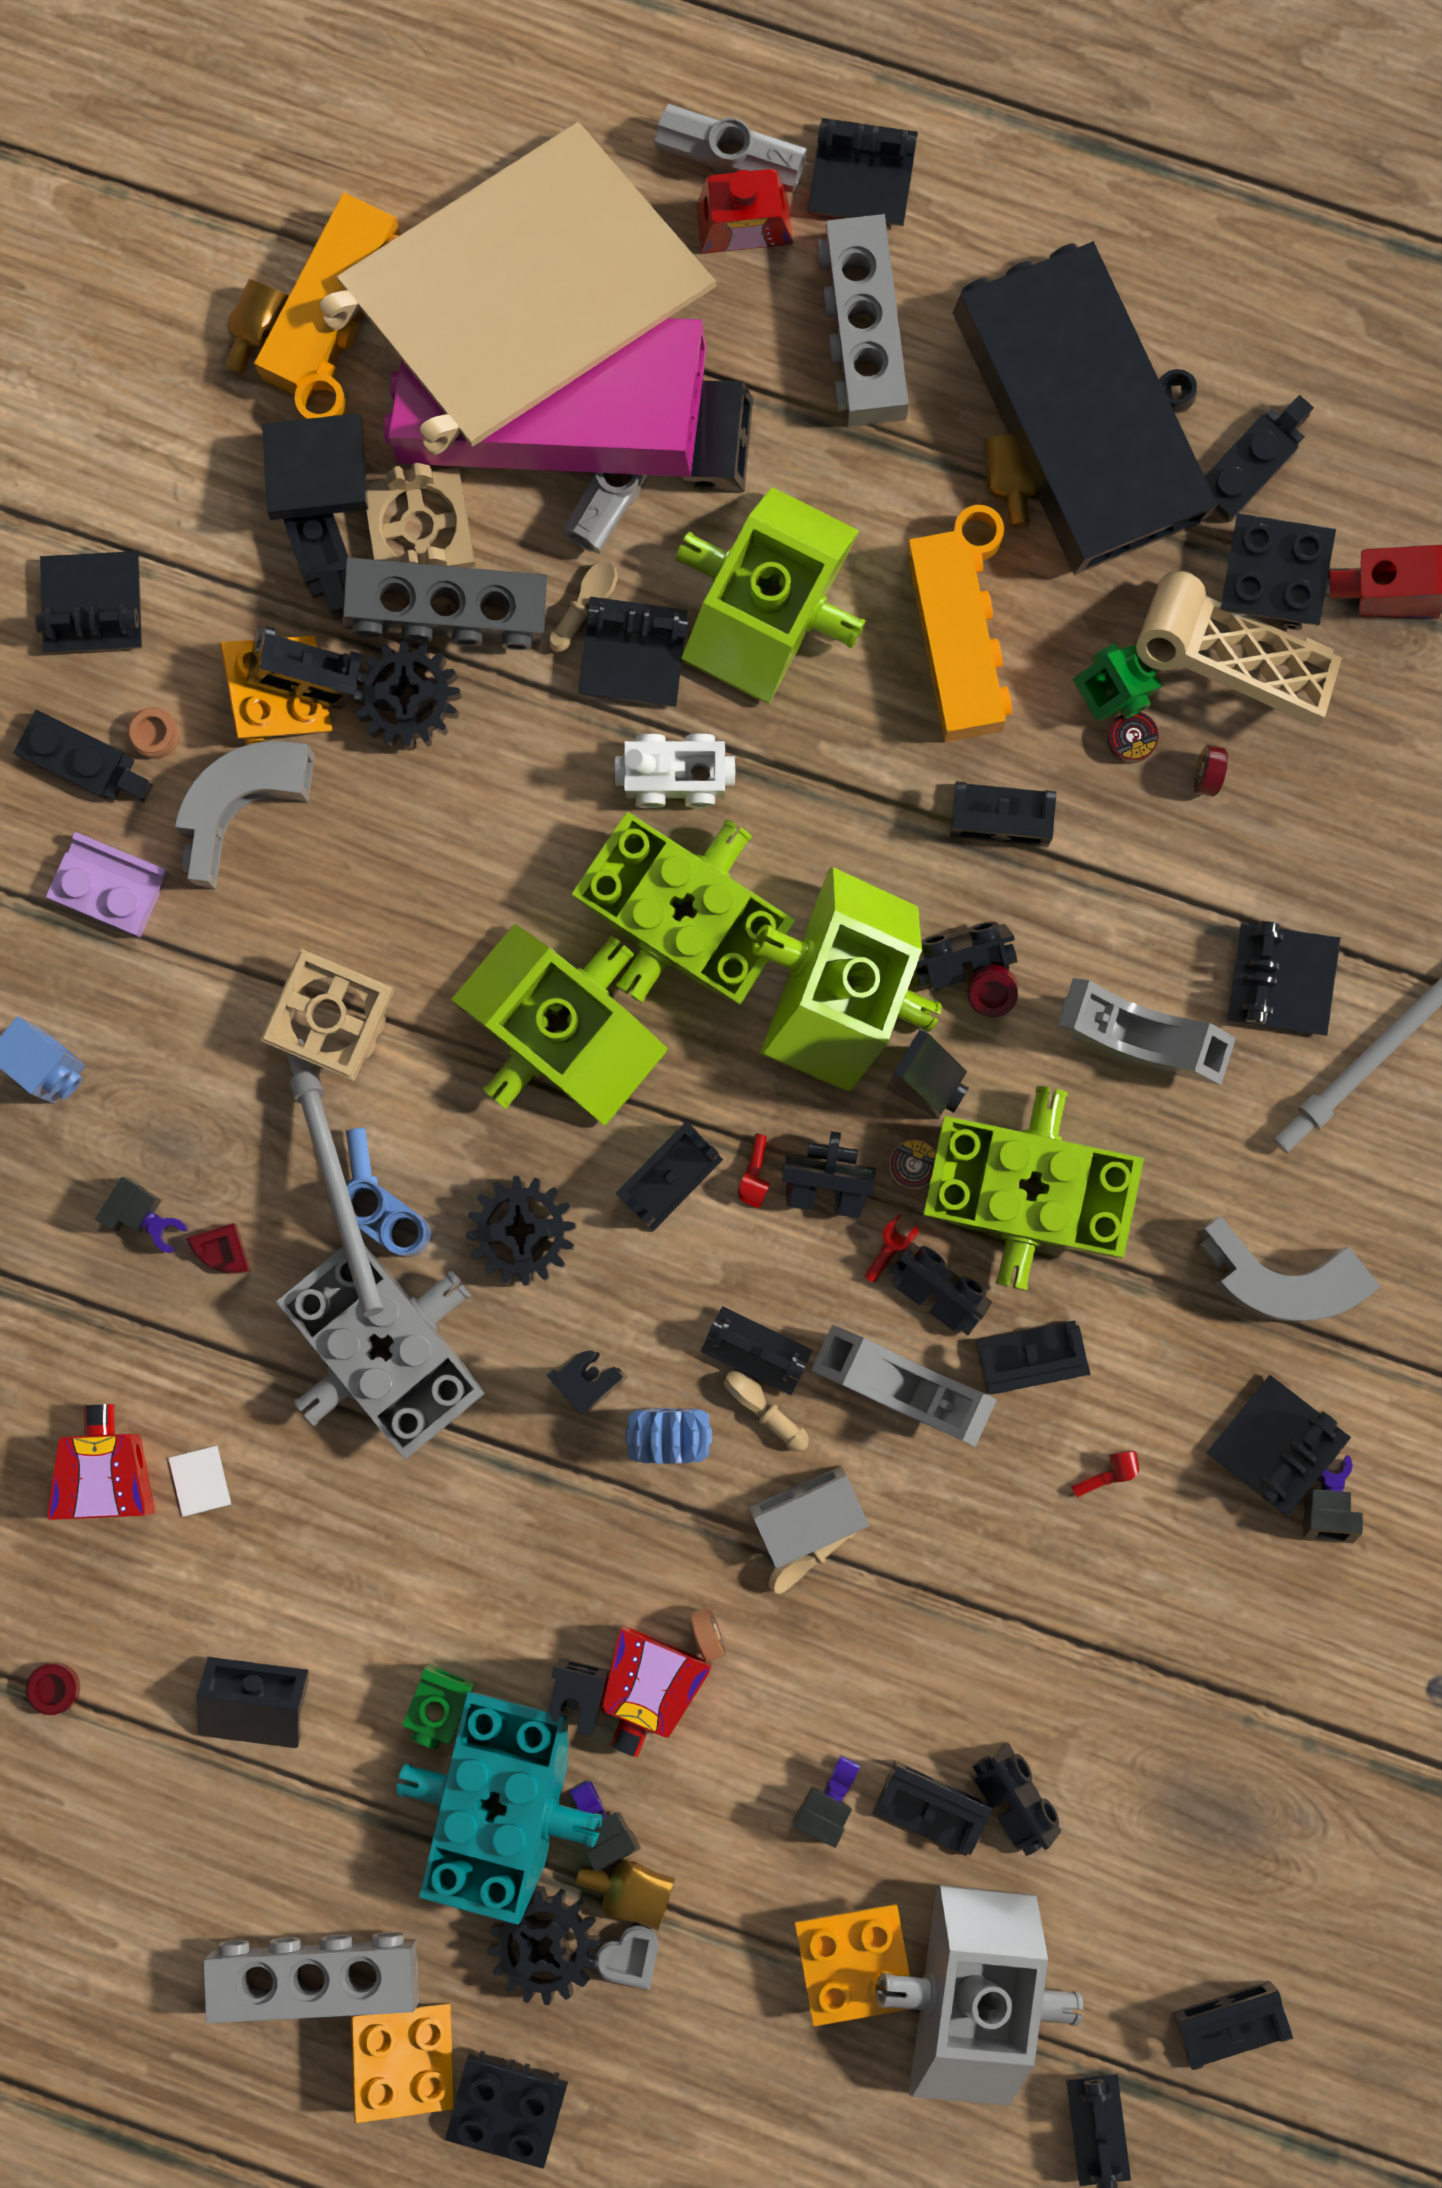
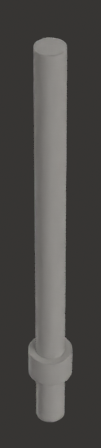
M1442 977L1319 1096L1312 1094L1298 1108L1300 1114L1273 1139L1283 1152L1289 1153L1313 1128L1320 1130L1334 1116L1332 1110L1442 1005Z
M286 1053L293 1075L289 1082L294 1100L302 1105L363 1315L366 1317L377 1315L383 1311V1306L320 1097L323 1096L324 1091L319 1074L312 1071L309 1062Z

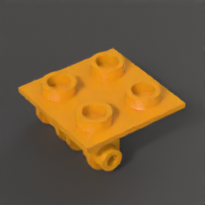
M316 636L287 638L318 647ZM254 640L225 641L220 643L237 739H244L245 745L265 742L264 737L333 731L328 706L246 683Z
M897 1904L795 1922L813 2027L909 2010L894 2007L879 2008L876 2001V1989L885 1990V1986L877 1984L881 1973L910 1977Z
M450 2003L416 2007L414 2012L351 2016L354 2123L431 2113L454 2108Z

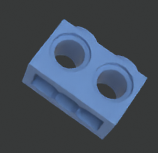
M17 1016L0 1036V1069L30 1094L55 1103L59 1097L62 1100L67 1099L82 1082L83 1077L79 1074L86 1065L41 1027Z

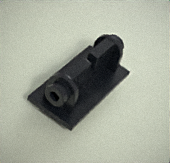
M989 921L970 927L968 934L950 938L947 934H939L923 939L921 941L922 952L917 966L924 965V967L916 969L920 988L930 986L931 990H936L964 982L965 977L962 963L966 962L971 963L973 973L986 965H1000L1009 970L1010 964L1018 962L1013 944L1004 945V943L1015 941L1014 935L1006 924L998 925L997 922Z
M913 1242L909 1244L900 1260L898 1259L887 1274L888 1277L894 1280L892 1286L919 1306L922 1305L930 1293L937 1296L939 1299L930 1309L929 1313L956 1334L962 1331L968 1336L978 1322L983 1319L992 1304V1301L986 1297L985 1290L976 1281L966 1276L960 1278L945 1267L944 1259L936 1251L926 1246L919 1247Z
M722 1306L700 1352L782 1392L792 1395L813 1350Z
M1007 1742L992 1759L990 1756H986L972 1765L976 1773L973 1779L992 1809L1006 1801L1009 1802L1012 1808L1000 1814L998 1820L1015 1849H1022L1025 1856H1028L1038 1851L1041 1847L1044 1850L1049 1849L1062 1830L1059 1827V1818L1055 1808L1049 1800L1042 1799L1034 1786L1032 1773L1026 1760L1020 1754H1015Z
M1118 2074L1066 2079L1079 2186L1097 2184V2188H1118L1117 2182L1131 2180Z

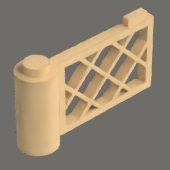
M1174 571L1162 577L1157 585L1136 645L1137 654L1143 663L1157 670H1171L1179 665L1308 724L1317 728L1320 727L1327 713L1342 657L1333 654L1334 649L1310 638H1306L1304 641L1247 614L1220 610L1221 603L1207 597L1204 585L1199 578L1191 573ZM1210 618L1227 625L1231 632L1220 633ZM1257 641L1273 646L1276 653L1266 654ZM1241 644L1249 657L1238 659L1230 646ZM1214 649L1222 661L1216 662L1198 652ZM1307 661L1324 669L1325 672L1311 675L1303 662ZM1286 665L1295 678L1284 679L1275 666ZM1259 669L1267 682L1263 683L1252 678L1248 671ZM1305 690L1315 706L1298 699L1294 691Z

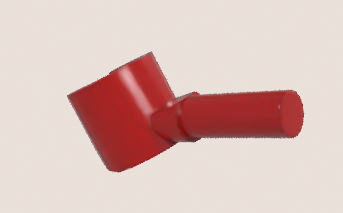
M755 1134L750 1162L738 1189L739 1198L756 1208L761 1206L771 1183L757 1177L762 1166L767 1136L763 1134Z
M903 1214L896 1215L883 1229L882 1238L884 1244L864 1275L870 1282L875 1283L897 1250L905 1249L919 1234L918 1225L911 1230L907 1237H903L897 1232L896 1223Z
M1132 1450L1110 1454L1109 1459L1112 1471L1102 1472L1073 1485L1072 1489L1076 1497L1078 1498L1104 1485L1134 1479L1139 1472L1137 1453Z

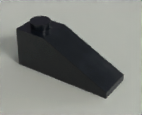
M919 1029L894 1071L887 1089L939 1119L945 1109L952 1113L956 1111L969 1087L961 1083L967 1071L929 1033Z

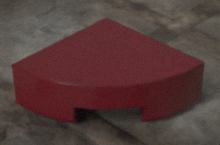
M232 1223L186 1238L194 1255L207 1266L230 1274L251 1272L237 1224Z

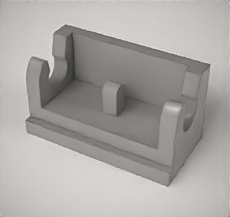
M838 1466L749 1507L776 1569L869 1527L842 1466Z

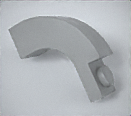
M266 741L249 744L237 748L214 761L194 781L182 801L175 827L184 836L194 837L193 843L187 842L185 845L182 868L183 872H188L187 879L196 887L216 889L225 832L234 816L244 807L264 799H283L308 803L315 753L308 744L286 741Z
M1074 977L1068 995L1063 1002L1062 1014L1058 1024L1059 1027L1071 1032L1070 1038L1107 1054L1169 1074L1222 1085L1236 1037L1211 1023L1181 1018L1145 1008L1111 993L1090 980Z
M1221 1216L1211 1220L1198 1231L1204 1238L1200 1247L1205 1255L1217 1268L1224 1264L1229 1270L1214 1284L1232 1302L1255 1315L1267 1319L1302 1322L1328 1318L1353 1308L1381 1287L1349 1246L1338 1249L1317 1267L1303 1275L1288 1276L1273 1272L1261 1265Z
M833 1324L811 1371L975 1447L997 1399L938 1374L866 1338Z

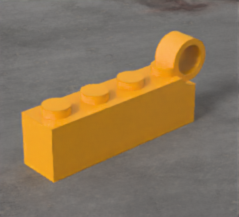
M343 192L254 362L263 381L294 395L295 405L302 419L345 415L347 413L346 397L341 385L335 379L337 373L335 363L342 349L347 351L353 345L359 331L357 320L362 311L360 309L343 328L332 330L324 321V313L319 305L320 301L331 293L344 291L337 280L339 274L401 235L395 216ZM327 390L336 395L334 406L326 413L314 414L306 409L309 397L317 391Z
M973 505L964 509L958 515L954 530L951 532L909 539L907 558L944 742L1002 732L1006 723L1005 716L1012 715L1009 689L1007 686L999 687L996 668L1003 667L1000 643L998 638L990 639L986 622L993 620L990 594L988 590L980 591L977 573H981L984 570L983 560L989 559L998 551L1004 534L1002 518L994 509L985 505ZM971 521H983L992 528L994 539L983 546L972 545L964 538L962 528Z

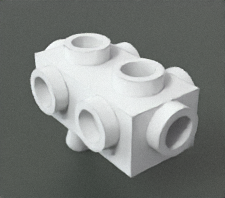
M640 734L636 736V741H625V756H615V785L624 786L626 799H635V806L640 808L664 807L665 798H685V806L710 808L715 806V798H725V786H735V756H725V741H715V736L711 734H690L685 736V741H665L664 735ZM699 766L707 768L710 772V777L705 781L693 780L691 773L694 768Z

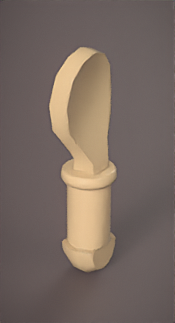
M601 561L594 564L584 576L577 601H570L569 609L556 629L550 633L548 642L553 651L563 652L572 644L573 637L588 616L590 596L607 599L614 591L618 576L617 569L610 562Z
M741 1371L727 1373L723 1382L726 1389L743 1406L752 1410L760 1418L759 1423L761 1425L765 1424L792 1451H803L808 1447L809 1437L803 1428H798L779 1411L777 1404L774 1403L772 1406H769L766 1403L762 1387L753 1377Z
M856 1533L784 1566L775 1568L769 1580L770 1589L777 1594L787 1591L819 1562L821 1564L825 1563L826 1557L847 1539L851 1540Z

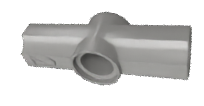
M668 104L666 109L663 110L654 141L656 149L711 166L717 175L735 173L739 170H777L785 190L793 193L798 185L807 154L806 148L751 131L747 124L738 118L728 117L717 120ZM731 142L740 145L742 150L736 154L729 155L721 152L719 148L723 144Z
M596 473L562 530L563 534L571 539L574 544L586 551L600 554L628 506L638 499L641 484L647 475L627 474L631 477V481L627 485L613 487L606 483L607 477L613 473Z

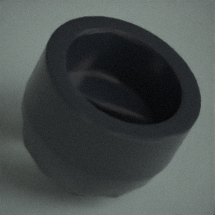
M1174 369L1160 377L1159 381L1174 413L1186 412L1194 404L1197 396V382L1194 376L1188 371ZM1171 386H1180L1181 399H1173Z

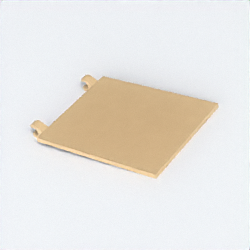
M578 121L339 274L337 280L344 291L325 296L319 305L324 313L325 323L332 330H339L346 326L361 309L442 409L445 415L430 418L420 427L421 435L424 437V446L433 455H438L446 450L460 433L472 447L717 286L716 280Z

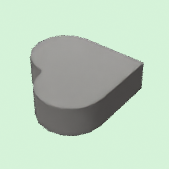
M634 1923L622 1932L620 1939L605 1941L599 1947L596 1954L600 1959L596 1966L598 1973L604 1979L611 1982L650 1990L658 1951L656 1932L652 1928Z

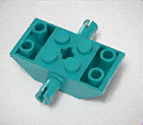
M470 1691L467 1692L447 1775L414 1767L408 1763L403 1766L399 1779L407 1781L404 1784L397 1783V1796H405L438 1805L439 1815L419 1898L509 1923L519 1924L544 1869L551 1836L585 1844L591 1848L595 1846L600 1832L592 1830H595L596 1827H601L602 1815L559 1805L568 1767L567 1716L560 1715L558 1721L554 1722L548 1711ZM499 1794L500 1803L507 1806V1812L500 1815L496 1812L493 1803L494 1797L499 1796Z

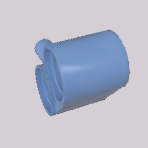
M366 1128L346 1130L352 1179L348 1180L347 1189L353 1209L354 1200L362 1191L372 1190L378 1198V1207L371 1216L359 1217L355 1213L359 1228L397 1255L414 1257L421 1254L427 1249L431 1240L429 1224L422 1216L379 1186L378 1178L372 1176ZM413 1220L419 1230L416 1242L406 1248L399 1247L393 1237L395 1227L401 1221Z

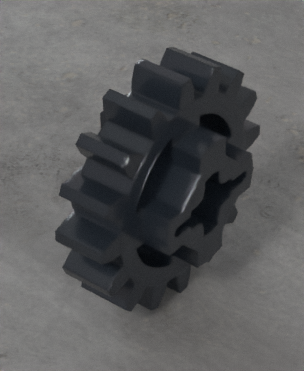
M401 640L399 652L392 653L391 649L385 644L381 646L384 658L377 661L375 658L367 656L365 660L370 668V672L368 674H358L357 682L364 689L358 690L353 700L355 703L365 706L356 712L357 718L360 723L372 720L367 732L372 738L384 732V743L389 748L396 744L397 739H402L406 750L412 751L414 739L421 738L423 743L429 747L432 745L431 732L436 730L445 736L448 733L447 727L443 722L445 717L450 719L458 718L459 713L450 704V701L462 699L459 688L448 686L458 679L454 669L441 671L447 662L445 656L439 653L430 659L429 648L425 643H422L416 652H411L407 640ZM416 666L431 673L438 683H433L432 680L423 681L417 675ZM395 668L394 673L385 682H380L386 673ZM408 679L415 694L410 696L406 713L399 697L404 695V688L407 687ZM376 708H381L382 711L391 710L396 715L398 725L383 719ZM429 709H435L426 720L419 723V719Z
M513 1176L512 1189L506 1190L498 1181L493 1183L496 1196L490 1199L480 1194L477 1198L485 1208L482 1213L469 1212L468 1218L478 1223V1230L466 1233L468 1240L479 1241L480 1247L471 1254L473 1259L477 1260L487 1257L489 1262L486 1264L484 1272L491 1275L499 1268L502 1269V1283L508 1285L515 1274L520 1275L523 1286H530L531 1274L536 1272L543 1280H549L550 1275L547 1266L553 1263L563 1268L566 1264L559 1256L561 1249L574 1250L575 1248L573 1243L565 1239V1233L577 1229L576 1223L563 1220V1216L572 1209L570 1204L563 1203L556 1206L554 1201L559 1191L553 1187L545 1194L541 1193V1180L538 1178L532 1180L529 1188H523V1183L519 1176ZM528 1198L542 1203L549 1210L553 1219H538L530 1212ZM509 1201V1212L499 1223L490 1224L495 1211L502 1204ZM519 1209L525 1223L535 1227L534 1234L526 1236L524 1254L518 1239L509 1236V1229L517 1227V1219L520 1218ZM554 1238L549 1251L541 1259L534 1262L535 1249L544 1239ZM504 1243L513 1250L515 1265L502 1260L494 1252L491 1244Z
M539 1887L535 1891L534 1901H529L519 1924L506 1922V1924L494 1923L490 1927L489 1933L500 1940L487 1949V1954L500 1956L501 1962L492 1972L494 1976L504 1973L508 1974L510 1980L505 1987L508 1993L518 1985L524 1988L523 2001L526 2003L532 1999L536 1992L541 1993L544 2005L551 2004L557 1990L565 2000L571 1998L574 1994L571 1982L573 1981L576 1985L584 1987L590 1978L583 1967L595 1969L600 1959L594 1954L589 1953L590 1949L598 1947L601 1943L600 1936L589 1935L588 1929L596 1922L595 1916L581 1918L578 1914L584 1903L581 1899L575 1901L571 1906L565 1904L566 1890L560 1889L553 1899H548L545 1887ZM549 1912L557 1916L554 1920L539 1921L534 1915L529 1916V1914ZM571 1928L577 1940L576 1957V1953L569 1947L568 1931ZM547 1936L553 1941V1944L549 1951L542 1955L536 1950V1947L540 1940ZM512 1938L519 1943L520 1961L518 1963L512 1950ZM550 1971L557 1978L541 1979L532 1976L534 1972Z

